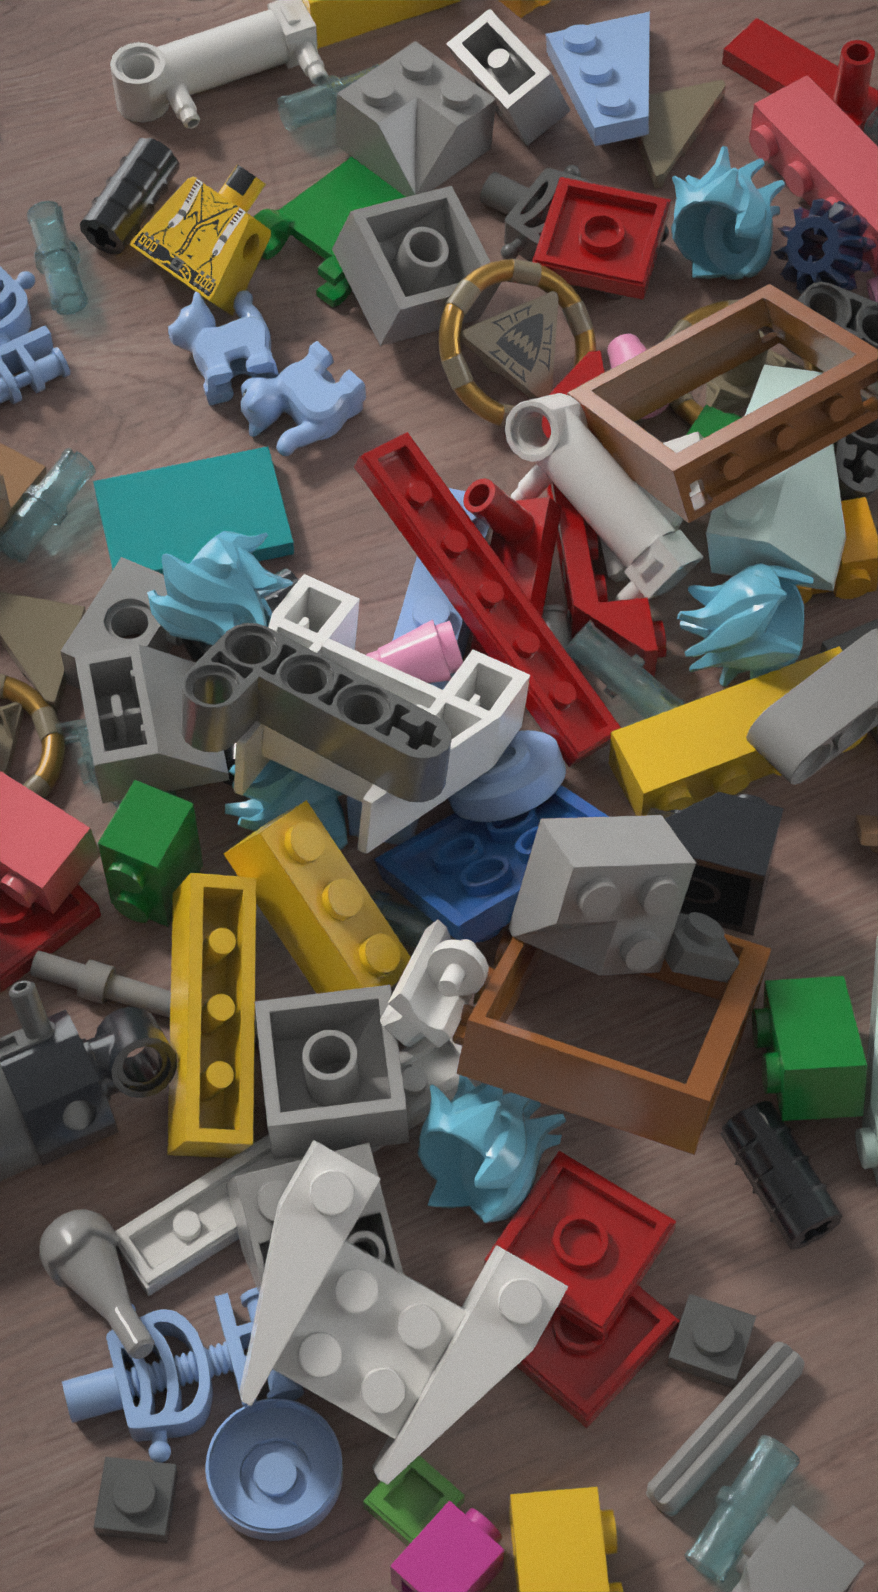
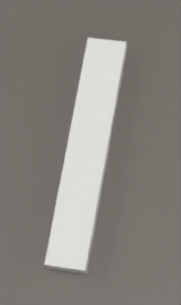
M424 1036L411 1047H407L399 1052L401 1067L408 1064L412 1065V1067L405 1069L402 1073L408 1130L427 1118L430 1111V1086L432 1084L439 1088L450 1101L457 1092L460 1075L456 1074L462 1046L453 1043L452 1039L438 1048ZM468 1078L475 1087L482 1083ZM267 1135L242 1153L230 1158L116 1230L115 1232L120 1238V1243L116 1245V1249L148 1297L239 1239L226 1189V1184L232 1178L302 1160L304 1156L274 1159L270 1137ZM383 1146L371 1147L372 1153Z

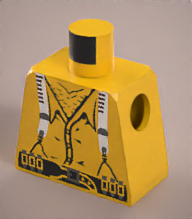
M238 164L218 193L196 177L188 178L140 230L129 245L194 291L199 292L204 298L230 315H233L235 312L234 300L239 291L247 289L271 237V230L247 213L266 184Z

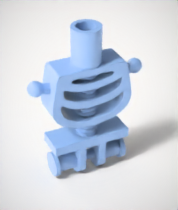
M1 266L0 404L7 400L15 404L22 401L20 388L30 385L35 393H39L46 389V382L60 375L64 378L69 376L70 369L60 349L53 347L51 333L46 325L28 333L32 321L24 289H30L34 286V275L31 272L24 271L14 280ZM21 371V374L13 377V374Z
M257 1287L246 1291L240 1297L242 1306L247 1307L251 1320L250 1323L240 1326L236 1325L228 1293L214 1296L225 1339L223 1345L217 1343L215 1348L213 1345H210L208 1350L203 1347L195 1328L184 1316L172 1310L160 1309L139 1317L154 1340L152 1351L159 1358V1363L153 1361L152 1365L145 1362L144 1358H131L114 1330L108 1332L106 1339L113 1367L62 1381L72 1423L124 1409L132 1439L138 1442L152 1440V1444L149 1447L150 1458L154 1462L163 1463L167 1461L171 1455V1448L167 1443V1438L191 1435L205 1425L212 1406L213 1389L211 1378H213L214 1374L220 1376L221 1372L223 1374H227L228 1370L234 1372L238 1391H240L247 1355H244L243 1349L249 1347L259 1298ZM163 1336H173L182 1341L190 1350L188 1355L182 1353L181 1357L175 1355L173 1358L169 1345ZM125 1362H129L133 1366L130 1371L125 1368ZM272 1369L267 1378L270 1390L267 1393V1399L294 1401L304 1394L301 1385ZM193 1380L199 1382L194 1401L190 1406L182 1410L180 1385L185 1386L186 1382L192 1384ZM164 1388H166L167 1398L164 1409L160 1413L155 1414L154 1394L157 1393V1390L163 1392ZM135 1396L141 1398L138 1407L134 1405L133 1400ZM254 1405V1411L258 1410V1405Z

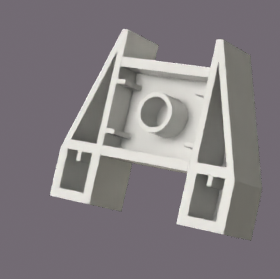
M304 574L273 611L269 628L443 720L448 725L452 738L446 785L442 793L430 801L420 803L400 799L256 721L236 742L234 792L243 795L267 763L272 760L362 802L357 850L367 854L494 767L522 727L530 675L472 650L443 690L355 651L360 599Z
M313 1140L278 1201L239 1392L241 1401L252 1406L273 1369L389 1435L372 1466L377 1478L388 1485L533 1351L568 1286L496 1245L462 1307L346 1241L381 1178Z

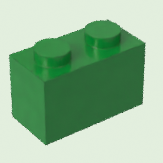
M134 780L98 841L110 901L117 911L133 921L146 923L148 920H152L169 927L172 922L173 892L190 873H199L203 867L194 803Z
M831 976L764 980L763 1008H753L752 1033L755 1048H766L767 1053L762 1054L761 1062L765 1094H776L781 1120L793 1121L863 1116L867 1062L845 977Z

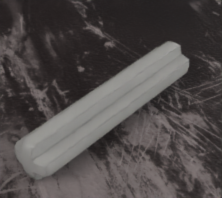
M776 1342L648 1483L646 1495L660 1511L668 1516H674L684 1507L802 1374L805 1362L801 1356L783 1342Z

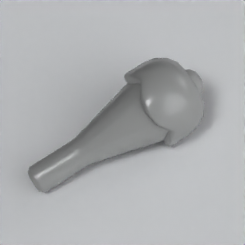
M79 1209L62 1214L45 1229L40 1239L39 1256L43 1267L58 1287H70L109 1322L131 1358L141 1359L146 1357L153 1350L154 1340L132 1307L116 1251V1245L120 1243V1238L110 1223L99 1213L87 1209Z

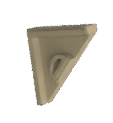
M723 79L649 95V135L636 137L635 140L655 189L664 186L665 178L678 159L685 156L703 130L708 116L715 106L724 100L726 85Z
M0 592V642L23 676L26 675L35 690L57 713L67 684L60 651L85 614V606Z

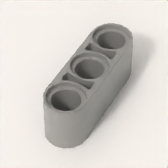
M878 628L863 635L773 703L755 720L746 736L747 742L792 785L802 783L878 725Z

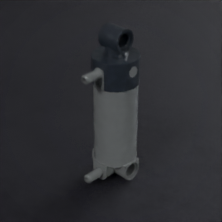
M20 981L11 987L9 996L22 1028L0 1038V1181L40 1163L42 1166L47 1165L118 1133L116 1121L108 1103L112 1095L122 1092L129 1097L145 1098L156 1095L168 1086L174 1078L177 1069L176 1054L151 1013L136 1007L115 1010L106 1016L97 1027L95 1037L86 1040L85 1038H80L66 1009L52 1016H47L33 982ZM144 1047L135 1056L127 1057L135 1049Z

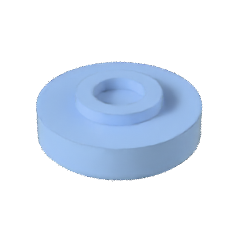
M518 731L492 769L448 798L453 811L458 816L468 820L491 822L518 816L545 802L556 792L566 774L565 763L556 740L550 735L539 731Z
M265 1399L253 1402L252 1406L245 1405L238 1409L217 1429L209 1445L206 1457V1479L216 1509L233 1528L247 1536L260 1540H287L312 1530L330 1513L342 1487V1455L335 1433L321 1415L308 1406L292 1400ZM254 1405H258V1410L254 1411Z

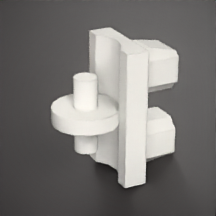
M439 920L425 929L388 1002L389 1005L380 1019L382 1026L403 1045L411 1047L426 1036L440 1048L452 1039L462 1018L463 1006L468 1004L472 995L480 990L488 975L489 967L486 958L477 949L475 943L467 939L461 941L452 940L447 927Z

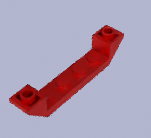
M601 351L588 352L549 395L558 393L568 395V392L605 373ZM543 416L542 429L546 437L550 439V423ZM552 482L546 488L547 497H550L562 507L555 545L567 611L570 610L572 639L640 683H653L655 680L657 658L666 657L667 652L663 621H652L648 597L608 602L605 577L603 574L594 575L591 563L592 560H598L597 533L589 524L584 525L583 517Z

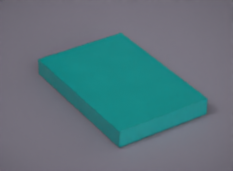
M269 446L93 481L112 571L121 557L164 575L162 566L163 554L168 553L189 564L212 538L223 531L236 532L249 537L267 533L268 536L264 542L252 553L257 561L295 554L294 542Z

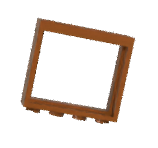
M768 284L568 392V395L580 403L586 414L587 428L627 475L677 515L690 523L878 419V349L773 285ZM772 323L774 331L761 337L759 329ZM779 343L824 371L819 376L678 453L635 423L637 420ZM861 395L867 398V400L863 402ZM698 481L701 492L690 497L689 493L692 492L690 484Z
M505 930L495 954L493 968H488V975L483 986L474 994L473 1005L476 1006L469 1004L463 1006L460 1023L453 1035L452 1042L462 1046L456 1074L695 1155L751 1017L752 1010L757 1002L772 949L724 933L725 939L740 962L727 983L672 972L665 958L660 972L639 973L721 1001L688 1081L684 1084L506 1024L544 950L514 938L510 931Z

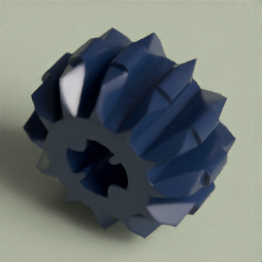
M817 199L813 200L810 211L802 207L793 209L796 225L793 228L789 226L778 228L781 235L788 238L787 245L773 252L778 259L787 261L780 275L786 281L796 283V289L801 294L810 285L817 282L830 283L848 291L857 289L854 273L856 271L867 273L872 270L870 264L862 260L863 253L877 247L873 239L863 237L870 225L867 219L854 215L852 206L842 201L835 202L832 205L830 201Z

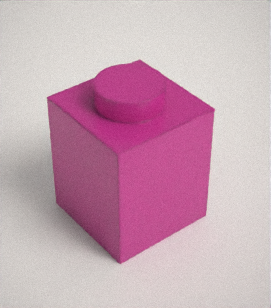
M449 1500L390 1565L391 1584L399 1592H482L503 1569L504 1549L498 1544L502 1540V1535L477 1510L470 1508L464 1514Z

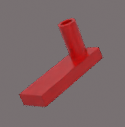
M755 18L723 49L722 65L770 94L808 75L864 133L878 120V90L870 86L875 50L868 42L852 40L844 44L841 49L838 67L762 20Z
M486 478L478 479L467 488L463 498L464 506L470 513L493 530L490 547L542 617L562 507L550 497L515 501L491 480ZM473 634L470 653L472 650L489 656Z

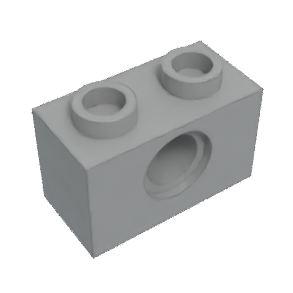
M488 9L447 43L464 76L496 98L495 112L527 146L570 112L552 73L491 9Z
M121 557L60 651L67 684L80 689L74 655L135 644L169 654L174 645L181 646L183 644L182 638L171 636L151 614L147 592L156 590L160 596L167 595L163 574ZM131 634L141 635L134 639H124L125 636Z

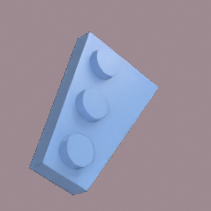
M650 12L589 25H573L566 30L546 34L547 54L595 146L649 135Z

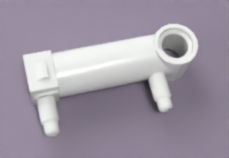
M278 0L269 3L267 11L158 47L140 42L127 44L116 51L110 63L117 110L123 117L135 122L153 121L163 116L168 110L169 105H171L175 115L182 121L184 127L190 129L198 126L200 122L197 107L191 95L286 64L288 69L300 65L304 74L310 78L314 85H322L328 78V74L324 69L325 65L318 54L316 24L302 0Z
M558 393L523 401L512 408L507 416L505 425L507 442L512 451L521 459L531 462L535 461L537 464L519 482L518 488L511 494V498L515 501L538 498L553 482L626 567L624 573L631 581L615 597V601L646 597L649 600L669 592L704 558L681 530L675 531L587 428L586 414L580 403L574 398ZM543 416L550 423V439L546 437L542 429Z

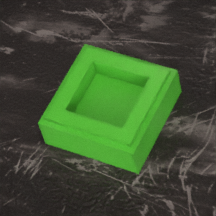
M419 1455L388 1485L381 1481L365 1498L363 1506L366 1511L408 1547L449 1500L457 1508H460L465 1502V1495Z

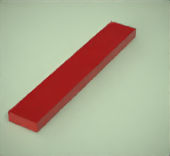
M406 432L359 456L353 467L489 657L530 675L525 707L542 731L556 740L562 758L570 768L610 744L611 732L620 729V725L410 434Z

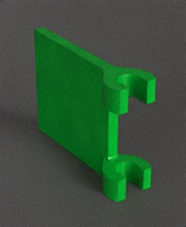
M350 157L278 210L263 209L254 216L256 220L271 230V237L262 257L265 260L273 258L283 248L290 235L325 259L318 267L317 274L327 282L316 290V296L331 307H337L350 295L352 288L332 248L350 212L406 196L355 158Z

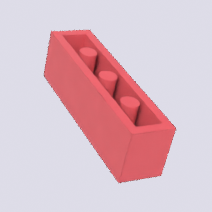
M807 75L754 104L749 143L755 154L760 159H763V161H768L784 178L790 191L794 195L802 197L810 206H812L813 200L825 199L830 201L832 205L835 202L842 201L852 206L854 215L867 219L870 225L863 237L873 239L877 247L863 253L862 260L867 261L872 271L878 275V146Z
M0 771V887L19 904L30 908L36 902L54 914L99 858V848L90 827Z

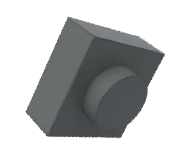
M692 912L689 915L679 913L664 957L672 972L727 983L740 962L725 939L723 928L714 919L698 912Z
M689 1294L668 1357L667 1366L734 1389L756 1316Z
M105 1457L93 1527L96 1535L168 1543L178 1478L176 1464Z

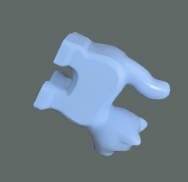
M246 290L239 291L234 300V309L240 319L216 327L215 318L207 307L205 300L199 292H194L192 303L182 308L175 322L168 327L171 343L193 354L195 364L205 379L203 387L209 405L227 402L232 399L234 392L231 386V379L233 376L246 374L252 378L270 379L276 378L279 375L276 362L272 357L270 331L261 313L252 304V294Z
M316 341L309 346L308 355L304 359L286 367L276 378L247 379L241 386V412L249 422V435L251 437L259 435L275 422L283 412L290 415L297 426L285 431L276 445L280 455L290 456L299 447L307 446L318 440L328 439L335 435L347 419L360 413L363 410V401L366 399L365 384L351 370L346 371L341 376L340 381L335 383L332 374L326 369L334 363L333 357L326 348Z

